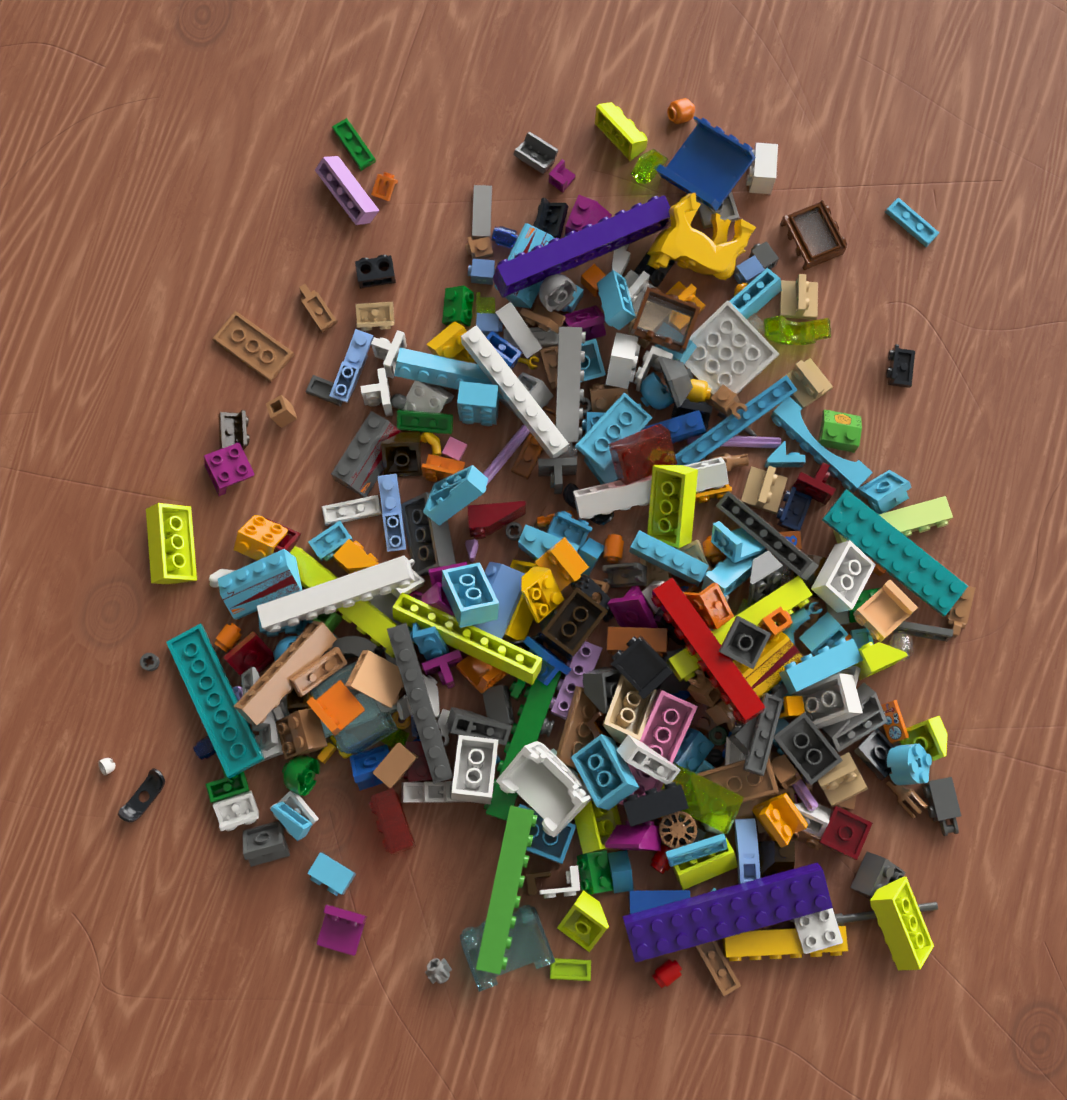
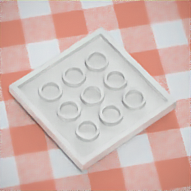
M727 300L691 335L689 340L694 342L697 348L684 365L688 369L690 368L691 372L699 380L708 383V388L711 389L713 395L723 384L738 394L780 354Z

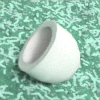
M104 758L98 761L103 775L114 771L116 765L112 763L113 759Z

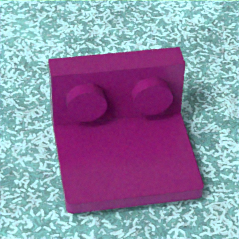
M240 443L204 455L203 464L218 496L226 494L228 486L254 477L252 467Z
M326 905L323 912L326 914L317 945L349 955H356L367 916Z

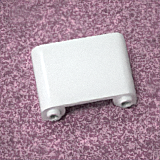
M538 741L524 746L496 780L502 791L505 793L517 792L544 819L542 821L543 830L553 838L592 799L585 783L553 752Z

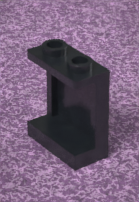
M640 635L638 638L634 636L626 643L627 649L623 652L619 650L611 657L614 660L611 665L615 666L637 689L638 694L645 699L674 670Z

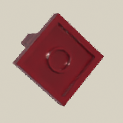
M824 462L817 470L814 478L800 472L792 486L796 487V491L809 495L812 499L824 505L828 503L836 490L825 484L830 475V472L827 471L830 465Z
M254 631L223 657L240 676L251 667H255L259 674L274 661L273 652Z
M834 806L829 824L823 832L819 843L857 860L873 823L838 806Z

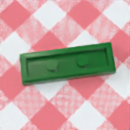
M347 118L332 126V130L360 171L376 162V159Z
M398 410L397 429L452 434L453 414Z

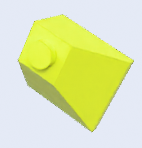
M940 716L906 728L909 738L901 740V745L920 744L926 753L931 755L932 761L946 756L947 732Z
M583 890L557 929L590 952L609 925L600 902Z

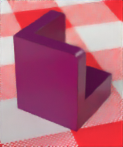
M563 159L549 173V183L562 193L575 179V174L565 168V161Z

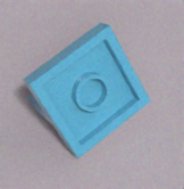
M888 470L861 486L858 490L860 495L868 499L871 509L879 515L909 499L907 490L912 487L908 480Z

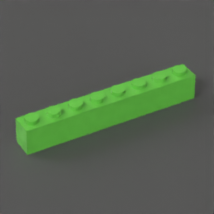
M510 806L478 956L477 970L499 975L502 969L506 970L508 958L504 957L506 949L510 950L512 937H509L510 928L514 929L516 917L513 916L514 908H518L521 896H517L518 888H523L525 876L521 874L523 867L527 868L529 860L526 850L527 847L531 848L533 835H530L531 827L536 826L538 816L534 815L535 810Z

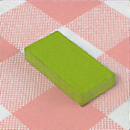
M551 958L550 979L590 981L591 960Z

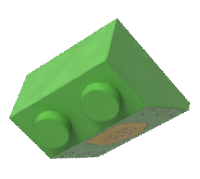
M824 409L818 442L823 447L855 453L860 445L862 432L861 416Z

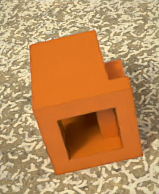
M779 607L764 617L758 624V627L771 633L769 641H771L789 628L793 622L790 614L783 610L782 607Z

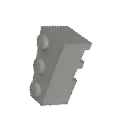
M864 682L857 689L863 713L821 728L826 740L837 752L888 722L876 692Z

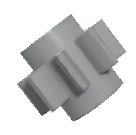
M435 958L428 963L425 974L432 984L436 981L441 984L449 979V972L452 969L445 958L441 961Z

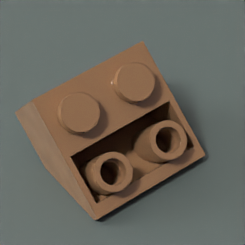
M312 708L298 710L275 722L285 760L312 753L327 746L321 720Z

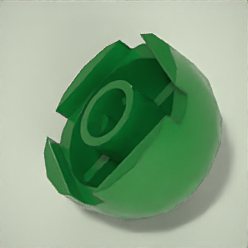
M305 755L292 758L282 769L283 782L286 788L300 796L308 795L317 782L314 780L315 773L319 775L320 772L319 761Z

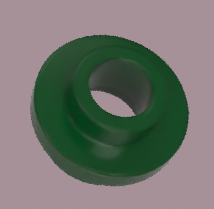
M716 726L708 733L709 740L716 746L723 745L726 742V737H728L727 730L722 726ZM715 733H720L721 739H716Z

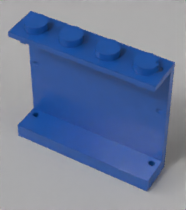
M694 116L693 119L697 126L667 167L659 164L656 171L661 178L685 193H696L698 201L717 211L756 157L750 145L739 143L735 136L731 134L728 136L724 134L725 132L720 127L716 126L714 128L711 126V123L705 118L699 119Z

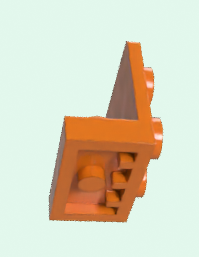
M428 454L426 464L422 463L421 465L423 477H426L425 479L431 482L440 481L465 468V462Z
M712 583L700 593L683 592L710 629H718L734 617L718 583Z
M470 655L456 665V668L481 694L508 675V673Z
M341 680L316 700L311 697L307 701V704L334 736L365 711V708Z

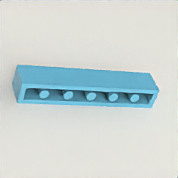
M404 348L399 349L394 376L458 390L460 381L493 385L478 364ZM499 392V398H500V399H504L503 396H502V395L500 394V392Z

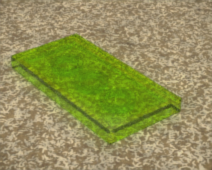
M673 762L680 769V772L672 782H676V785H682L689 807L682 811L728 834L744 797Z

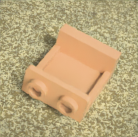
M889 580L859 607L853 615L861 626L864 625L869 630V634L873 639L882 642L918 607Z
M363 650L345 686L361 692L381 703L384 707L392 708L399 699L398 694L401 688L404 687L397 665L369 650Z

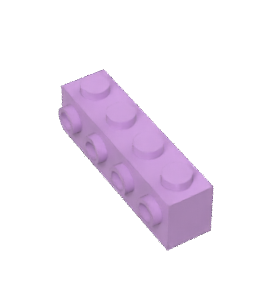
M339 156L323 157L315 169L316 173L355 225L371 223L379 209Z
M585 641L573 657L572 662H567V665L572 670L565 676L564 680L560 679L558 683L557 698H552L549 708H552L551 714L565 720L567 719L575 687L584 688L583 673L595 669L602 651L601 647Z

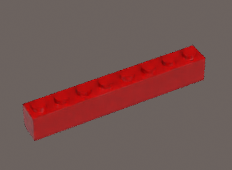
M670 578L653 589L652 602L657 608L660 607L662 609L666 622L668 624L672 623L675 627L674 632L680 640L683 639L687 644L685 647L691 656L695 655L701 671H706L710 676L709 682L722 693L720 696L723 702L732 707V713L736 720L746 724L764 712L765 705L731 658L719 652L721 644L675 580Z

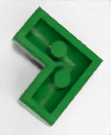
M222 767L225 778L206 784L210 803L250 791L245 772L243 771L232 778H228Z

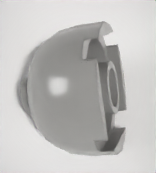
M551 275L543 280L539 288L540 301L548 311L553 312L552 310L554 309L560 311L573 301L574 297L572 295L574 291L577 292V287L565 275Z

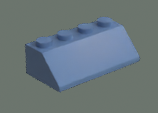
M489 562L485 575L499 602L498 620L473 626L500 639L503 638L522 595L521 577L525 573L500 563Z

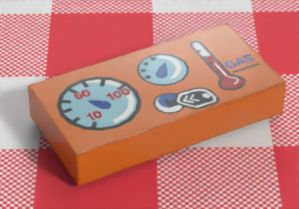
M897 700L882 704V709L888 721L883 724L890 743L909 738Z

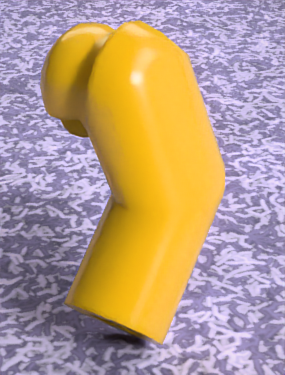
M422 433L420 436L421 441L424 443L428 442L432 446V455L441 456L440 439L433 433Z

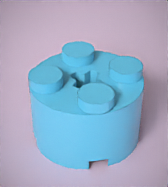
M920 744L899 745L889 750L887 767H891L892 774L889 775L896 785L922 784L929 781L932 757L926 753Z

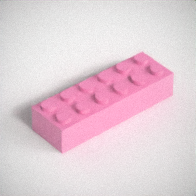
M658 689L640 741L673 764L698 706ZM626 762L640 787L630 795L637 794L639 797L645 795V791L652 788H657V791L661 790L663 782Z

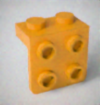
M254 515L238 531L233 550L258 561L274 553L275 547L287 535L288 529L262 516Z

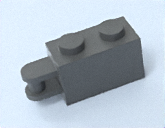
M952 777L924 783L923 794L925 798H928L929 806L927 809L929 817L933 819V822H940L943 836H948V833L958 834L959 829L956 817H961V812ZM950 819L951 825L946 826L945 820Z

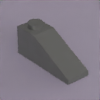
M451 707L446 723L450 733L496 739L498 744L503 745L507 744L512 728L511 725Z

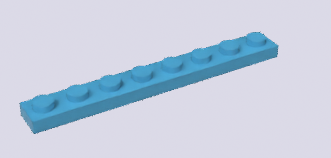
M787 375L745 404L748 408L746 412L739 409L737 411L741 416L739 420L731 414L667 460L664 465L684 466L701 461L794 394L797 388Z

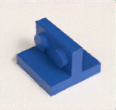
M527 636L523 641L530 648L528 652L542 658V667L537 679L546 686L558 671L568 675L572 670L548 648L531 637Z
M387 744L350 756L353 777L360 791L383 783L373 774V771L390 752Z

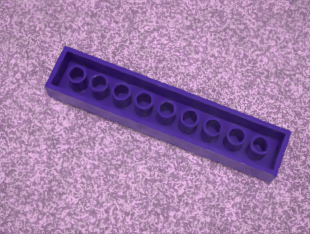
M665 195L659 198L654 196L647 203H638L628 211L621 210L617 212L614 217H604L595 225L588 224L578 232L571 231L567 233L564 238L552 239L545 246L538 245L526 254L521 252L514 259L509 261L508 259L502 260L496 266L493 281L501 297L504 298L537 284L551 275L560 274L666 229L671 221L669 215L670 205Z
M817 862L622 917L634 960L639 962L833 907L824 871Z

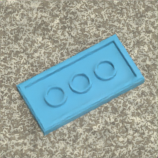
M624 392L575 445V448L604 472L653 417Z

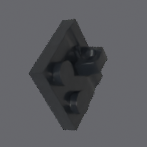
M877 728L860 743L854 752L875 773L880 781L885 779L891 772V767H887V756L889 750L895 747Z

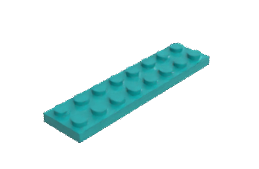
M847 489L822 518V521L847 541L850 540L866 556L880 565L886 572L943 617L947 615L968 587V585Z
M200 623L167 641L168 648L227 777L232 778L265 760L249 723L233 707L238 700L203 625Z

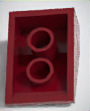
M526 502L467 505L470 537L484 539L486 536L526 514Z

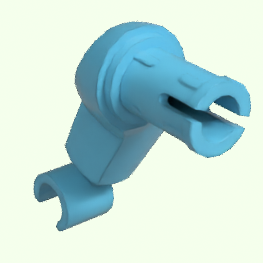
M813 602L809 605V609L805 610V608H802L790 615L793 623L783 633L789 637L794 645L795 630L811 619L809 617L810 614L822 612L823 609H818L817 611L813 609L814 605L819 602Z

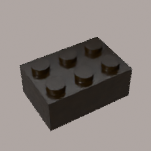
M576 587L542 631L539 638L571 661L608 610Z

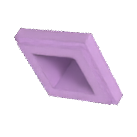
M475 539L467 540L465 543L470 562L475 560L479 546L478 540Z

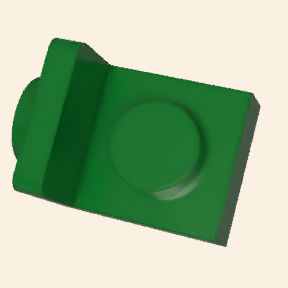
M518 679L517 682L513 681L509 689L511 692L510 697L518 701L527 682Z

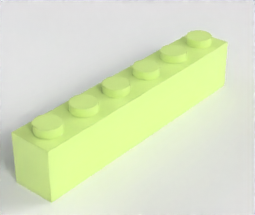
M946 496L879 514L906 537L912 535L914 531L919 530V533L926 532L932 526L937 525V528L944 527L953 518ZM833 530L837 544L847 541Z

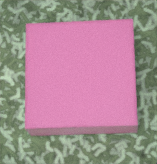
M450 437L442 451V455L460 461L467 448V444Z

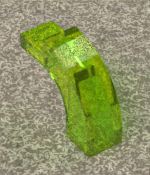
M781 315L764 319L765 337L775 343L807 345L816 343V340L831 338L829 318L808 322H792Z

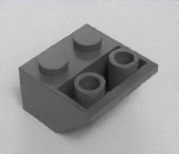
M769 550L753 559L748 595L749 607L781 587L783 565Z
M867 851L851 888L871 900L877 889L904 877L906 872L888 859Z

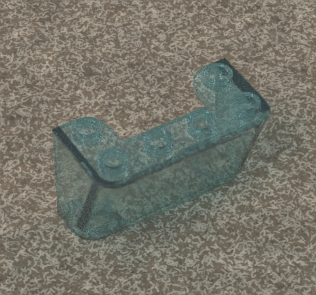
M357 661L335 672L310 691L311 696L316 700L339 680L345 685ZM348 688L365 708V711L334 737L337 741L336 745L341 752L347 754L361 753L398 730L390 713L381 712L374 699L357 690Z
M525 905L518 911L513 912V916L516 917L514 929L510 928L511 946L510 950L506 949L504 957L508 958L506 970L502 969L500 975L533 962L536 969L554 963L555 959L536 908ZM486 921L475 928L468 927L464 929L460 935L462 948L479 992L498 985L496 977L499 976V974L476 969Z

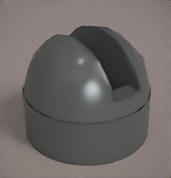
M402 394L393 395L391 397L392 406L402 410L406 403V396Z

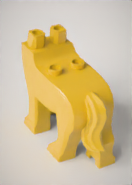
M696 193L687 194L678 203L670 207L671 226L663 230L651 245L647 253L651 256L648 265L655 269L665 268L669 260H674L682 268H689L704 275H714L718 279H728L734 273L737 257L746 252L744 247L747 246L748 240L756 227L743 219L735 220L734 238L727 242L728 228L731 221L729 219H720L721 215L715 213L711 215L710 219L713 225V236L710 239L704 233L690 226L701 204L696 202Z

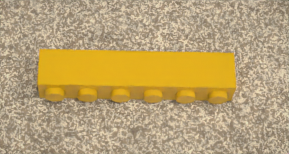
M838 926L843 943L811 952L810 957H822V952H830V956H841L842 951H848L846 926ZM796 928L754 930L722 938L723 953L726 958L729 957V961H742L741 957L749 956V960H762V956L769 955L770 959H782L784 954H790V958H802L803 954Z

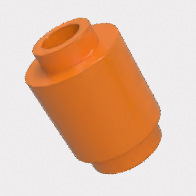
M609 534L607 539H605L603 558L607 559L608 563L616 564L622 560L623 536Z
M231 623V625L226 624L216 636L217 640L214 644L225 652L229 649L231 650L242 636L239 633L241 629L234 623Z

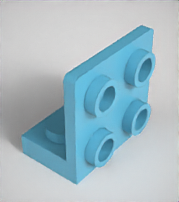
M720 521L713 523L711 542L732 562L736 563L765 551V547L742 527L730 531Z

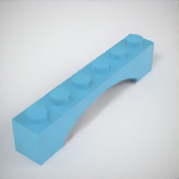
M791 397L785 399L771 415L774 424L782 427L788 437L799 442L800 447L805 452L812 454L814 460L819 465L823 462L830 465L828 468L830 475L834 478L837 477L845 489L851 490L854 493L873 472L860 460L857 462L849 461L825 449L807 429L800 413L802 407Z

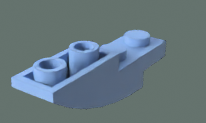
M355 329L329 397L348 403L368 357L367 354L373 340L372 334Z
M397 474L378 476L387 552L405 550L406 540Z
M755 818L735 819L738 884L760 878L758 839Z

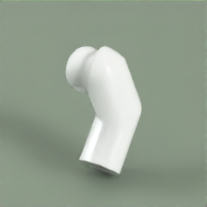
M219 569L209 577L210 586L214 588L219 587L218 578L236 570Z

